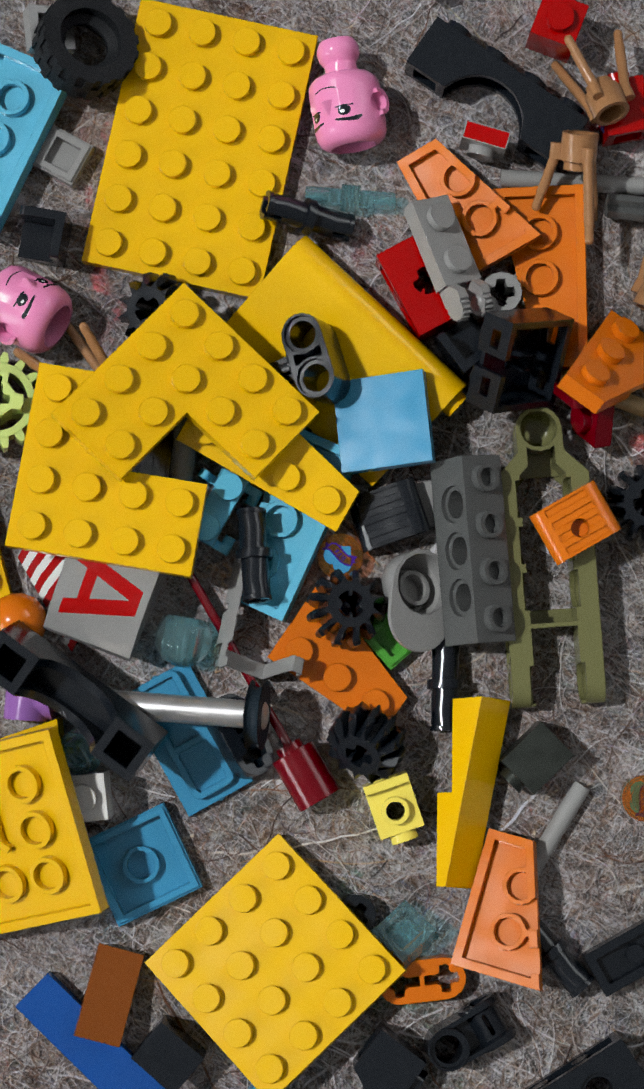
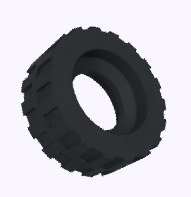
M56 0L47 9L34 31L36 35L32 40V48L35 52L33 56L35 64L39 65L42 76L45 79L47 78L55 89L66 92L67 96L73 98L81 97L83 100L106 97L110 91L114 92L135 66L134 63L138 59L139 51H137L139 39L138 35H135L134 32L135 26L131 20H128L125 15L126 12L120 6L117 7L111 3L112 0ZM76 26L86 27L95 32L106 45L107 52L104 61L100 64L89 66L76 60L65 47L64 39L66 32Z

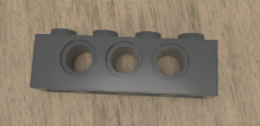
M460 455L439 460L436 463H430L445 647L516 641L500 455Z

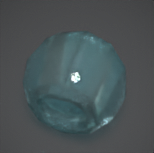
M168 614L159 621L154 633L155 648L161 658L178 668H189L207 657L213 644L212 630L207 621Z

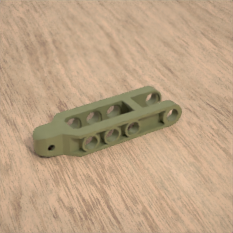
M546 407L525 410L513 425L514 458L501 471L516 641L505 642L511 708L536 707L531 682V667L534 666L531 629L573 626L576 678L580 703H604L606 699V681L595 544L567 560L571 608L530 611L526 608L524 575L527 573V566L523 564L521 528L523 527V517L520 518L517 487L524 479L552 477L562 486L563 498L589 483L590 477L589 470L564 450L562 426L558 416Z

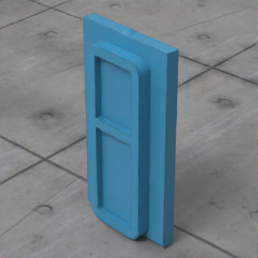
M188 660L159 676H153L150 681L132 690L135 692L207 697ZM155 721L169 733L154 754L189 817L217 801H223L227 795L254 781L253 778L241 779L230 770L206 725Z

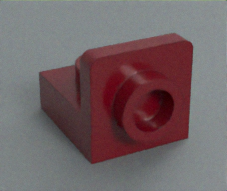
M559 382L554 383L553 393L572 408L570 413L572 431L594 448L611 446L615 405L594 414L558 388Z

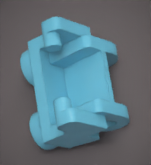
M201 468L197 476L214 487L206 499L199 541L228 556L236 540L225 535L222 542L217 540L220 532L243 493L249 495L245 504L250 507H255L264 493L225 468L221 469L218 477L211 474L208 470Z

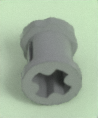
M497 272L485 279L484 282L488 283L491 295L495 287H501L503 295H510L504 306L497 305L496 298L492 297L494 301L493 311L514 310L517 308L521 300L522 289L516 277L510 273Z

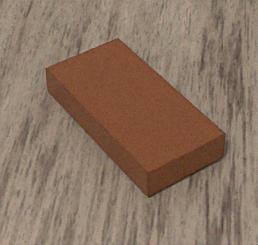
M101 943L98 944L73 1036L117 1048L120 1047L144 955Z

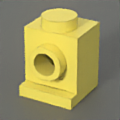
M406 770L390 775L387 779L381 778L373 783L369 782L362 785L380 840L390 837L392 845H396L418 837L416 828L425 824ZM392 802H399L404 806V814L399 819H391L386 813L387 806Z

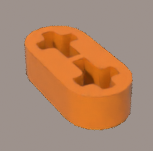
M440 954L400 959L407 970L403 976L405 978L419 977V983L405 985L403 994H395L394 988L390 987L382 996L386 1001L397 1005L447 1000L456 997L462 992L466 983V974L464 968L450 964L451 955ZM443 964L448 966L450 972L458 973L457 978L450 980V988L442 989L439 981H424V976L438 974L439 966Z

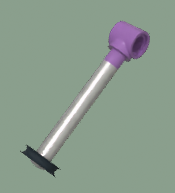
M252 680L248 686L245 700L113 690L154 721L243 728L245 748L248 750L251 744H258L260 751L264 749L269 730L271 710L270 687L267 681L262 687H257L254 680ZM8 691L5 693L3 719L48 722L56 719L58 715L56 711L38 701L26 697L13 696Z

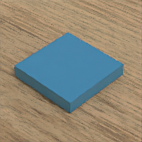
M423 369L350 380L349 393L342 401L334 404L342 474L352 475L436 463L426 372Z
M165 802L89 838L107 903L119 927L203 887L199 874Z

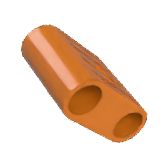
M594 480L529 517L557 565L622 529Z

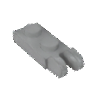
M443 195L410 202L403 208L404 215L435 292L440 294L450 319L452 318L453 322L468 320V317H471V312L475 316L482 317L485 316L486 311H493L494 301L492 299L493 296L490 294V288L488 283L481 280L482 277L449 196Z

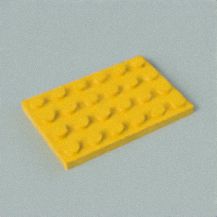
M141 0L134 28L135 35H138L139 39L137 51H139L138 59L121 84L81 261L86 265L141 277L149 272L156 273L159 276L163 273H168L178 278V283H185L188 287L247 299L266 277L277 222L260 219V206L268 190L284 195L317 48L318 36L163 2Z

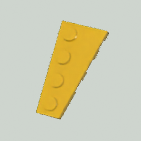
M187 419L176 440L335 532H338L360 494V491L301 434L254 481L189 419Z

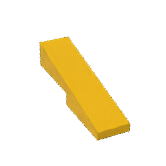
M483 696L453 699L452 792L437 793L436 887L472 889L482 853L510 701Z

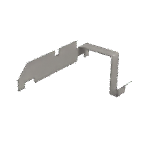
M235 559L225 605L228 604V609L223 612L217 645L222 643L218 659L219 668L227 666L261 680L293 671L296 672V678L299 681L305 660L301 657L292 655L263 664L227 650L229 642L233 640L243 592L241 563H238Z

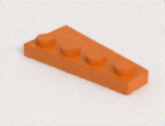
M583 184L549 186L541 208L538 211L532 209V203L538 186L493 189L495 193L544 236L512 254L511 257L517 279L521 284L522 297L526 309L548 307L575 319L563 369H569L588 343L587 262ZM558 327L553 328L551 342L553 343L556 341Z

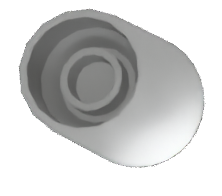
M428 550L406 551L394 557L385 567L382 574V592L388 602V623L391 633L402 647L413 652H426L436 648L445 638L438 555Z

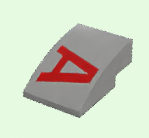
M66 557L43 627L48 631L130 661L163 586L165 574Z

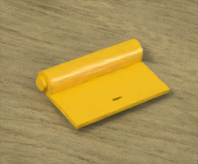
M307 235L290 248L226 322L268 363H272L286 357L281 335L285 322L294 314H310L333 327L341 347L350 380L423 369L426 372L431 423L442 412L451 417L466 401V395L462 391L467 384ZM315 328L310 329L305 334L303 340L305 348L314 341L316 335ZM324 371L318 377V391L324 389L328 384V371ZM291 384L299 392L296 384ZM304 396L319 411L318 416L308 427L317 436L339 445L335 405L324 404ZM389 469L359 473V475L373 487Z

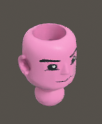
M350 36L332 37L319 43L317 59L319 64L325 69V74L316 78L309 87L310 111L317 143L322 150L331 154L355 153L373 148L384 140L387 132L385 114L389 111L388 96L380 87L379 81L373 73L365 69H357L356 62L360 53L359 46L355 39Z
M8 266L0 272V342L5 345L14 344L33 354L49 351L61 340L69 326L73 312L71 297L59 285L26 267Z

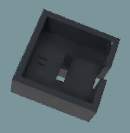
M548 307L486 311L480 329V339L477 348L482 351L480 362L473 365L470 373L466 401L492 414L553 407L556 395L553 393L554 383L560 382L575 319ZM558 327L556 341L553 343L551 342L553 328ZM543 372L547 373L544 389L540 387Z

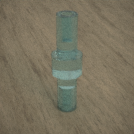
M342 184V189L306 186L305 199L317 200L318 204L322 206L341 207V212L359 213V208L395 211L397 193L360 190L361 185Z

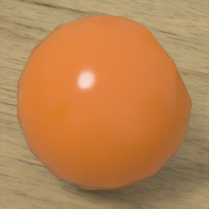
M10 593L0 598V631L20 620L41 637L44 636L46 629H44L43 625L46 613L35 597L25 593Z

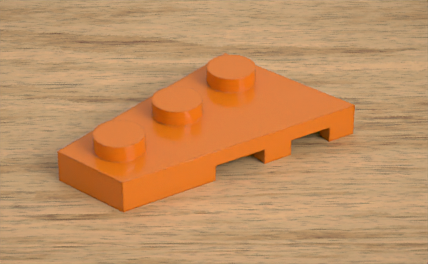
M436 138L397 161L417 200L443 195L449 196L480 273L544 237Z
M611 310L557 387L594 414L626 400L632 392L642 388L644 390V333L639 330L633 321L621 317Z
M316 587L314 588L312 593L318 592ZM305 601L268 655V658L272 661H277L296 655L305 659L300 680L343 710L347 706L354 708L363 701L371 710L381 705L383 714L386 716L396 715L407 699V696L364 639L361 637V644L356 648H351L345 639L336 648L331 646V633L328 632L322 638L316 637L315 633L322 625L320 621L313 623L307 621L306 616L316 608L310 606ZM289 671L296 677V672Z
M489 828L450 964L543 992L536 842Z

